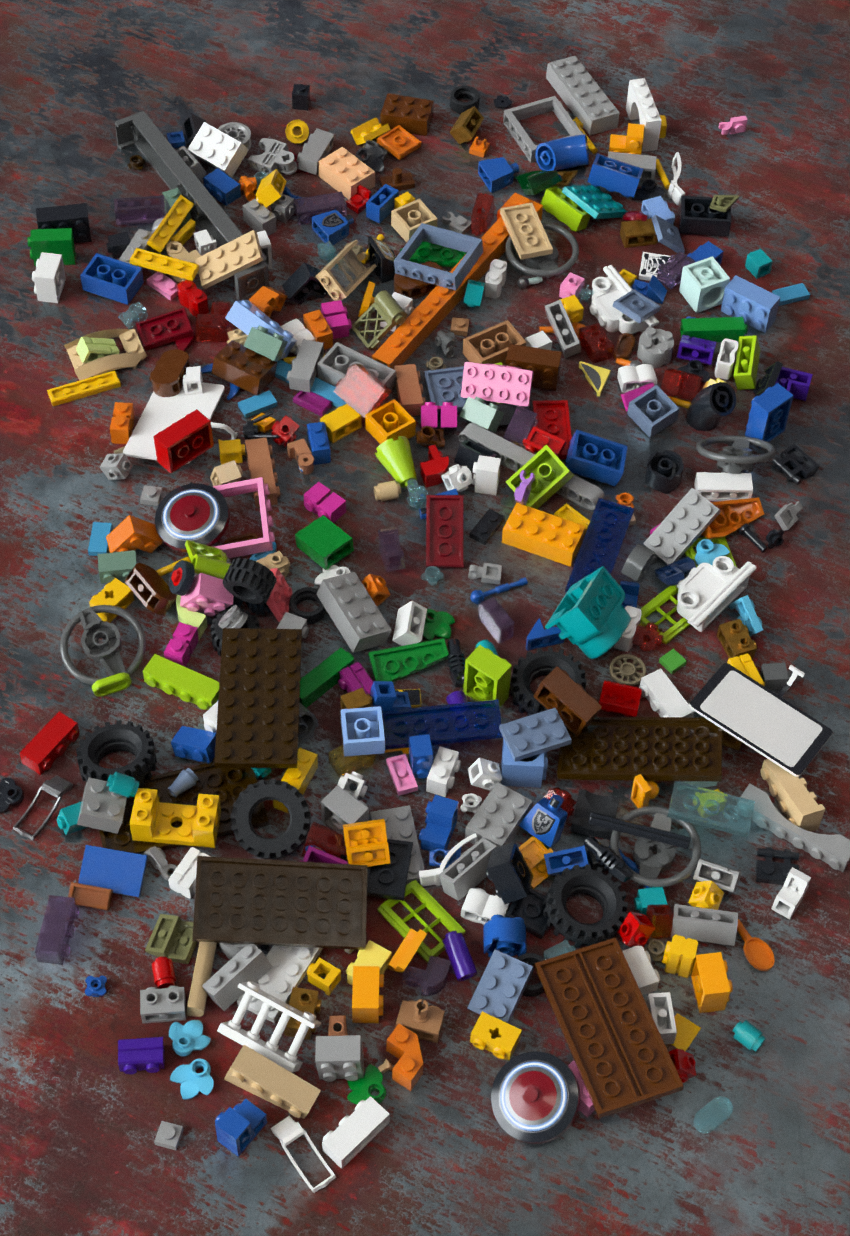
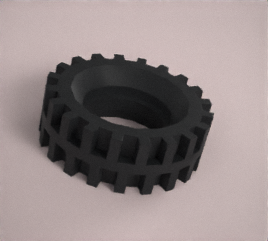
M548 647V651H542V648H537L535 654L531 651L527 652L526 659L521 656L518 659V665L515 664L513 667L510 694L513 696V704H519L518 711L520 713L526 711L527 716L546 711L547 709L533 697L534 694L530 689V683L539 676L549 675L557 666L565 670L569 677L575 683H579L585 691V670H580L581 663L579 661L573 662L574 656L572 654L568 656L563 655L564 650L560 649L558 653L553 652V647Z
M117 720L114 725H110V722H105V727L100 728L97 725L94 727L93 733H85L86 740L80 739V748L76 749V757L83 782L86 781L87 783L88 777L108 781L110 774L114 775L115 772L134 777L136 781H139V786L142 787L145 785L144 779L150 780L152 778L151 771L156 770L155 763H157L153 738H150L148 730L143 732L141 725L134 727L133 722L128 721L127 724H122L121 720ZM116 751L131 752L136 756L132 763L121 768L109 769L99 765L103 757Z
M276 779L259 780L255 784L248 785L247 789L240 792L236 802L234 801L230 817L232 821L231 828L237 842L246 851L257 857L273 860L289 856V854L297 851L300 845L305 842L310 831L311 814L305 798L292 785ZM266 800H277L283 803L290 814V824L287 830L276 838L260 836L254 830L251 823L255 807Z
M579 864L574 865L571 871L568 868L564 869L562 874H558L551 884L544 900V905H546L544 916H549L547 921L548 927L554 926L556 928L553 934L556 937L559 934L565 937L564 943L567 944L571 940L575 942L574 947L579 948L581 944H586L587 947L612 939L618 933V929L627 915L625 911L628 908V902H624L627 896L626 892L619 891L621 883L619 881L614 883L611 880L612 874L608 873L606 876L601 873L603 868L598 867L595 871L591 870V865L588 864L585 865L584 869H580ZM576 893H584L594 897L603 909L602 919L593 924L579 922L569 914L566 908L567 898Z

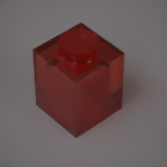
M647 905L646 916L655 926V930L650 938L662 939L671 937L673 913L668 905Z

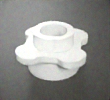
M473 793L465 794L462 796L463 805H461L460 809L462 812L469 811L475 814L479 809L482 798Z

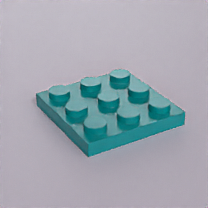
M572 185L564 186L562 193L595 219L619 218L628 212L623 208L622 204L615 202L609 194L602 192L600 187Z

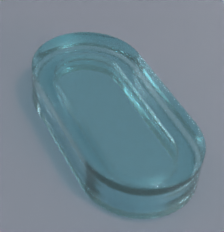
M722 1096L714 1098L695 1114L693 1120L695 1129L704 1134L716 1129L731 1116L733 1111L731 1101Z

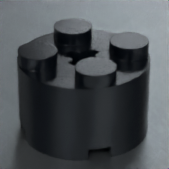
M670 450L652 453L647 462L645 483L664 494L671 493L672 490L680 485L684 464L681 456Z

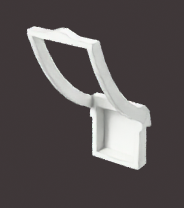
M676 152L671 166L674 179L671 180L667 195L677 206H680L681 196H685V192L677 184L681 173V158L679 152ZM676 160H677V163H678V169H677V171H676V167H675Z
M476 833L454 846L445 856L439 868L419 871L421 886H441L439 874L445 870L447 862L458 849L475 839V844L479 841Z
M288 1116L271 1127L273 1134L280 1140L292 1164L313 1193L326 1187L336 1178L312 1143L307 1132L298 1122L296 1123ZM303 1134L318 1158L332 1175L314 1188L286 1148L288 1144Z

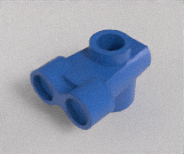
M461 848L453 854L445 868L449 867L461 856ZM431 850L429 866L440 867L441 863H438L436 858L438 856L445 858L450 850Z

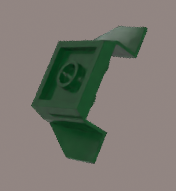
M529 171L513 177V179L518 180L525 195H536L562 181L557 171Z

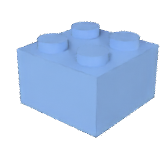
M381 706L341 709L344 757L385 753Z

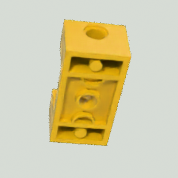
M138 788L130 819L132 840L215 848L221 816L219 795L198 794L197 806L161 803L159 802L158 790ZM174 821L182 822L180 827L175 828L171 826Z

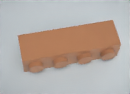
M267 437L245 440L250 478L262 477L264 483L268 484L270 495H267V500L270 499L271 506L278 505L277 497H280V488L275 485V483H278L277 472H273V469H275L274 458H270V455H273L271 444L268 445ZM258 491L253 492L255 506L260 507Z

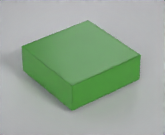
M674 648L659 658V663L671 674L681 669L687 662Z

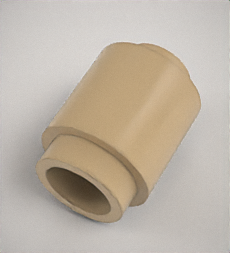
M395 480L379 483L378 486L373 487L376 501L381 500L382 502L397 499L399 494H401L400 484H396Z

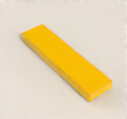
M180 195L146 244L161 254L193 208L194 203Z
M139 248L135 249L130 258V264L191 281L194 280L200 269L198 264Z
M114 370L47 390L52 405L57 406L121 387V383Z

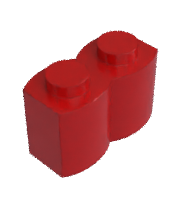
M186 279L177 284L179 302L182 306L189 308L193 316L200 318L209 313L207 295L202 290L197 289L193 281Z

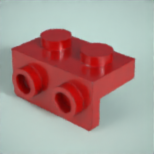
M535 426L528 438H524L522 441L525 450L533 454L535 452L538 453L547 445L558 458L566 445L565 440Z
M604 681L599 704L602 706L601 709L606 712H616L624 716L636 717L642 689Z

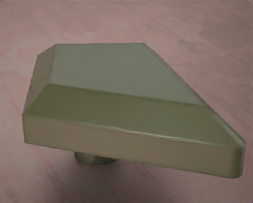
M714 195L710 209L727 212L739 199V196Z

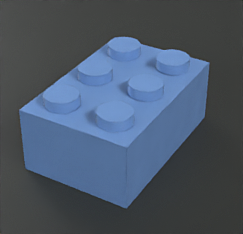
M735 275L725 287L721 312L731 317H743L745 324L766 333L775 322L780 297Z

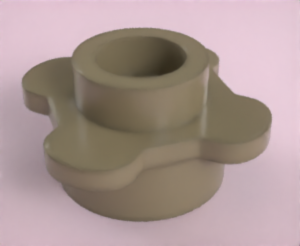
M432 357L426 363V367L430 370L446 368L440 357Z
M651 938L648 946L644 947V951H648L650 957L655 962H660L666 945L659 939Z

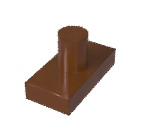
M394 168L391 176L379 177L381 188L385 184L399 191L415 188L411 172L402 174L400 168Z

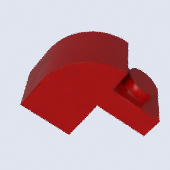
M436 445L428 446L429 461L420 463V475L426 488L443 483L441 475L449 471V457H443L442 452L438 451Z

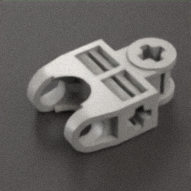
M262 138L259 142V147L265 152L260 155H251L248 159V163L252 168L266 175H269L275 169L290 175L295 173L298 168L297 163L294 161V154L289 151L287 144L274 139Z

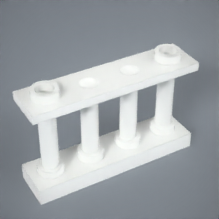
M253 981L239 983L238 988L245 991L233 1020L220 1023L217 1031L241 1045L248 1046L291 1073L299 1071L303 1062L297 1060V1052L309 1027H320L321 1022L316 1020L314 1014L307 1011L303 1013L259 989L260 985ZM254 996L264 1003L251 1031L247 1032L241 1028L240 1023ZM273 1006L283 1013L270 1041L265 1042L260 1039L259 1033ZM290 1017H293L302 1023L289 1051L283 1052L278 1049V1042Z

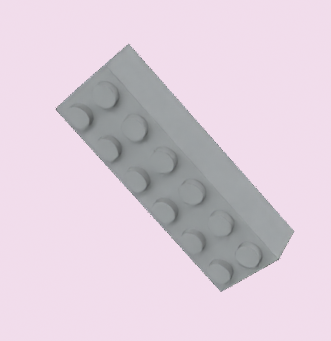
M576 56L548 63L546 79L574 116L581 121L583 128L589 136L618 127L620 112Z

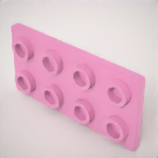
M465 362L461 397L475 399L477 396L491 402L529 406L533 371L490 363Z

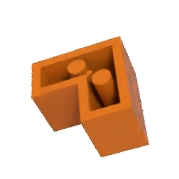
M131 515L125 518L106 536L110 553L136 549L152 553L163 543L155 524Z

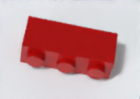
M59 711L20 752L22 764L39 775L45 770L50 769L56 758L63 755L71 742H75L79 737L78 723Z

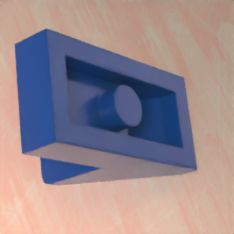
M652 275L649 283L635 279L632 290L635 289L647 298L663 304L667 294V289L655 275Z
M621 581L620 586L625 593V599L621 605L624 608L626 606L637 608L640 584Z
M539 618L527 636L526 650L529 651L564 643V639L561 640L559 637L561 630L558 627L544 630Z

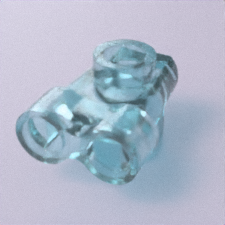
M329 240L325 244L321 242L317 245L319 250L317 254L322 260L326 259L329 263L334 258V253L337 250Z
M137 302L136 304H131L126 312H122L118 317L128 329H132L136 322L146 320L148 314L146 312L147 309L140 302Z
M410 479L407 483L409 491L407 502L410 506L419 509L422 507L423 502L426 501V495L429 494L423 486H418V482L415 479Z

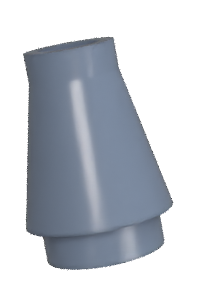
M190 768L181 771L172 785L168 787V790L177 797L179 794L195 786L199 779Z

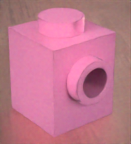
M570 272L560 284L559 297L566 298L575 295L578 299L584 291L585 278Z

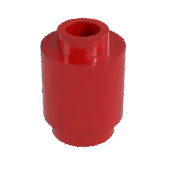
M165 956L156 958L152 963L155 985L158 989L175 986L176 976L173 960Z

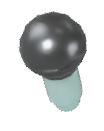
M520 277L517 285L524 289L529 285L542 282V277Z

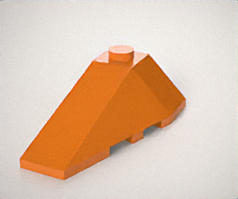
M760 498L711 502L721 512L704 530L702 535L708 539L722 538L738 530L744 524L763 516L764 511Z

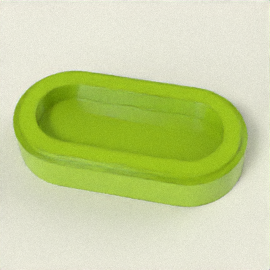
M119 673L96 681L92 685V690L95 696L102 697L128 688L132 680L128 673Z

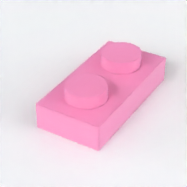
M157 271L146 279L147 285L170 301L178 296L177 283L163 273Z
M406 754L387 758L386 764L398 796L418 791V786Z

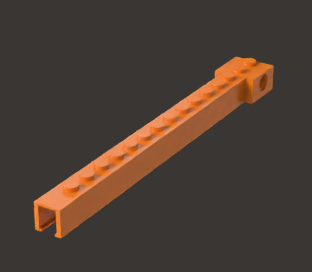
M516 192L501 207L533 203L540 221L542 220L543 205ZM500 209L497 211V221L480 238L483 243L482 255L457 290L437 285L406 318L405 322L372 355L373 360L382 364L385 363L392 369H394V366L402 365L465 296L468 279L479 281L490 269L491 262L501 257L505 252V245L510 235L501 217ZM461 260L454 266L450 273H453V271L459 265Z

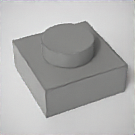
M144 485L140 503L159 506L163 493L162 487Z
M161 1121L154 1141L155 1145L177 1151L184 1130L183 1126Z

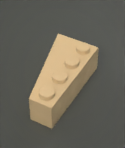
M769 759L764 760L760 773L763 780L767 781L771 795L776 798L780 812L784 813L788 821L810 832L818 830L825 807L822 804L818 805L816 803L817 796L814 792L807 790L805 779L793 776Z
M243 1045L224 1080L287 1110L292 1116L303 1119L309 1113L321 1091L246 1045Z

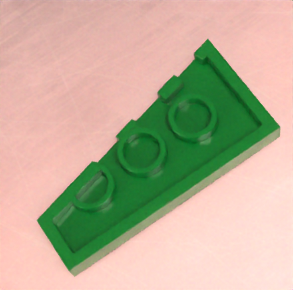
M442 638L369 652L368 656L374 680L391 681L394 683L448 659L449 654L445 639Z

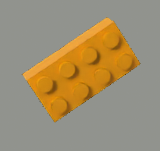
M516 502L503 527L502 543L571 567L584 541L586 526Z

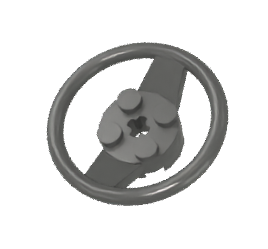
M541 222L544 229L563 235L572 246L571 258L561 267L557 266L559 254L552 241L550 243L553 247V254L524 259L525 265H523L513 255V242L511 237H508L505 245L508 260L518 270L529 275L547 278L559 276V274L569 270L576 263L579 256V246L575 237L563 227L555 224Z
M713 436L699 441L696 445L698 453L717 461V469L722 467L723 472L741 474V470H747L749 473L753 471V463L768 461L774 458L777 453L775 446L771 443L745 436ZM715 443H733L732 446H725L718 453L704 448ZM749 445L762 447L769 452L754 456Z
M112 605L89 607L75 615L66 625L60 641L61 658L67 670L84 683L93 685L96 681L103 678H94L83 674L73 665L69 657L68 640L72 630L80 621L84 629L81 638L84 652L93 661L101 662L110 676L119 673H128L131 676L143 660L146 650L144 630L131 613L120 607ZM96 613L119 615L125 618L135 629L138 637V651L135 659L126 670L119 653L122 650V640L118 628L113 623L102 621ZM103 638V640H106L104 643H99L98 639Z
M659 806L641 807L625 814L621 819L631 821L643 815L655 814L650 827L669 832L671 831V821L673 819L686 829L693 843V855L688 866L673 877L657 879L661 872L671 868L675 858V846L638 837L633 850V861L639 866V874L629 867L633 872L631 877L633 881L651 888L668 887L684 881L694 872L701 858V841L694 826L684 816L676 811ZM613 830L610 848L622 859L618 846L621 832Z

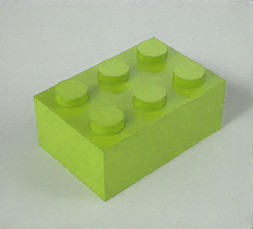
M545 445L513 474L506 483L515 492L517 486L519 487L522 482L520 472L522 470L526 472L525 479H528L530 474L534 473L535 479L531 484V491L526 506L538 509L575 475Z
M479 645L465 660L463 692L488 710L496 713L509 698L512 665L506 659L495 655L490 649Z

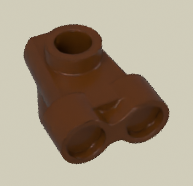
M423 426L421 431L416 432L417 444L423 447L436 445L437 448H444L445 438L443 436V429Z

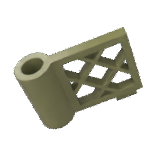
M387 290L379 292L375 296V302L352 325L353 331L369 350L375 349L381 343L380 340L394 326L403 324L407 317L405 311ZM377 310V318L371 319V314ZM376 322L375 330H369L370 323ZM380 322H386L387 325L379 330ZM362 323H365V330L359 331L357 328ZM368 334H374L373 340L369 343L367 341Z

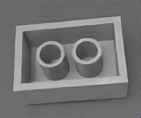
M497 782L466 826L465 838L476 833L478 840L484 838L497 845V848L511 843L521 829L519 824L532 809V800ZM473 839V840H471V841H469V842L475 844V839Z

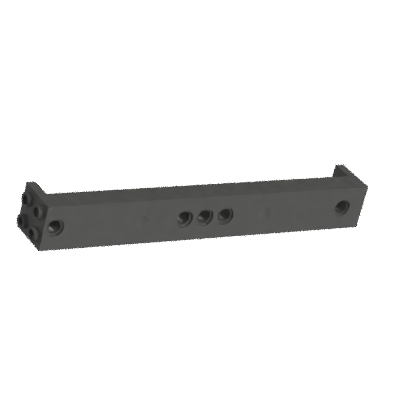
M144 111L115 121L119 149L123 150L136 145L170 190L178 188L182 196L194 203L190 215L202 230H207L209 235L213 236L217 242V248L243 235ZM265 261L234 274L236 299L238 301L251 298L262 286L269 287L268 265Z

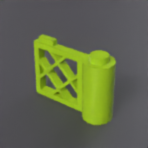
M186 540L185 547L191 563L194 565L195 574L203 573L224 579L231 564L227 562L226 553L222 549Z

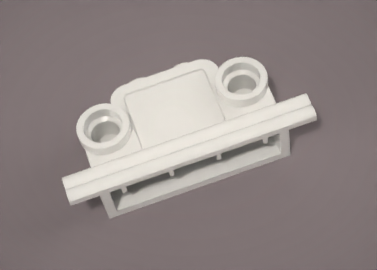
M613 265L603 268L608 277H597L593 280L592 302L589 309L591 314L595 315L599 320L600 325L608 332L619 330L622 334H633L638 331L644 332L646 328L659 324L654 315L639 324L613 307L614 301L632 290Z
M726 556L716 557L713 565L701 563L697 568L693 567L689 575L677 584V588H679L677 612L687 619V622L695 629L702 632L747 588L749 577L757 567L748 561L739 569Z

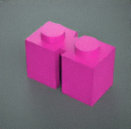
M341 300L321 303V313L333 332V339L348 337L349 329H352L350 318L347 319L346 306L343 307Z
M425 402V405H421V428L423 426L437 428V410H440V428H457V406H453V402H443L442 406L435 405V402Z
M317 482L304 494V506L308 511H312L315 514L318 513L319 518L324 515L334 523L346 513V500L334 492L327 497L331 490Z
M179 622L172 635L173 639H170L164 651V657L186 667L190 654H193L199 642L198 628Z

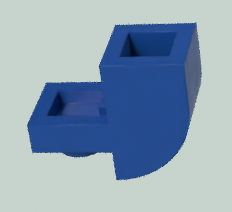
M391 681L373 682L370 690L373 707L381 706L382 716L389 717L390 712H410L411 704L408 692H395L393 682Z

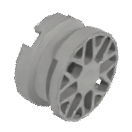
M234 605L223 615L218 626L222 629L241 628L246 622L248 615L245 612H241L237 605Z

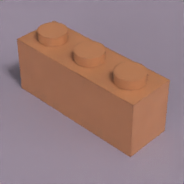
M415 364L394 366L399 404L411 416L421 415V405H425L426 400L421 395L423 394V385L419 384V381H421L420 371L416 370Z

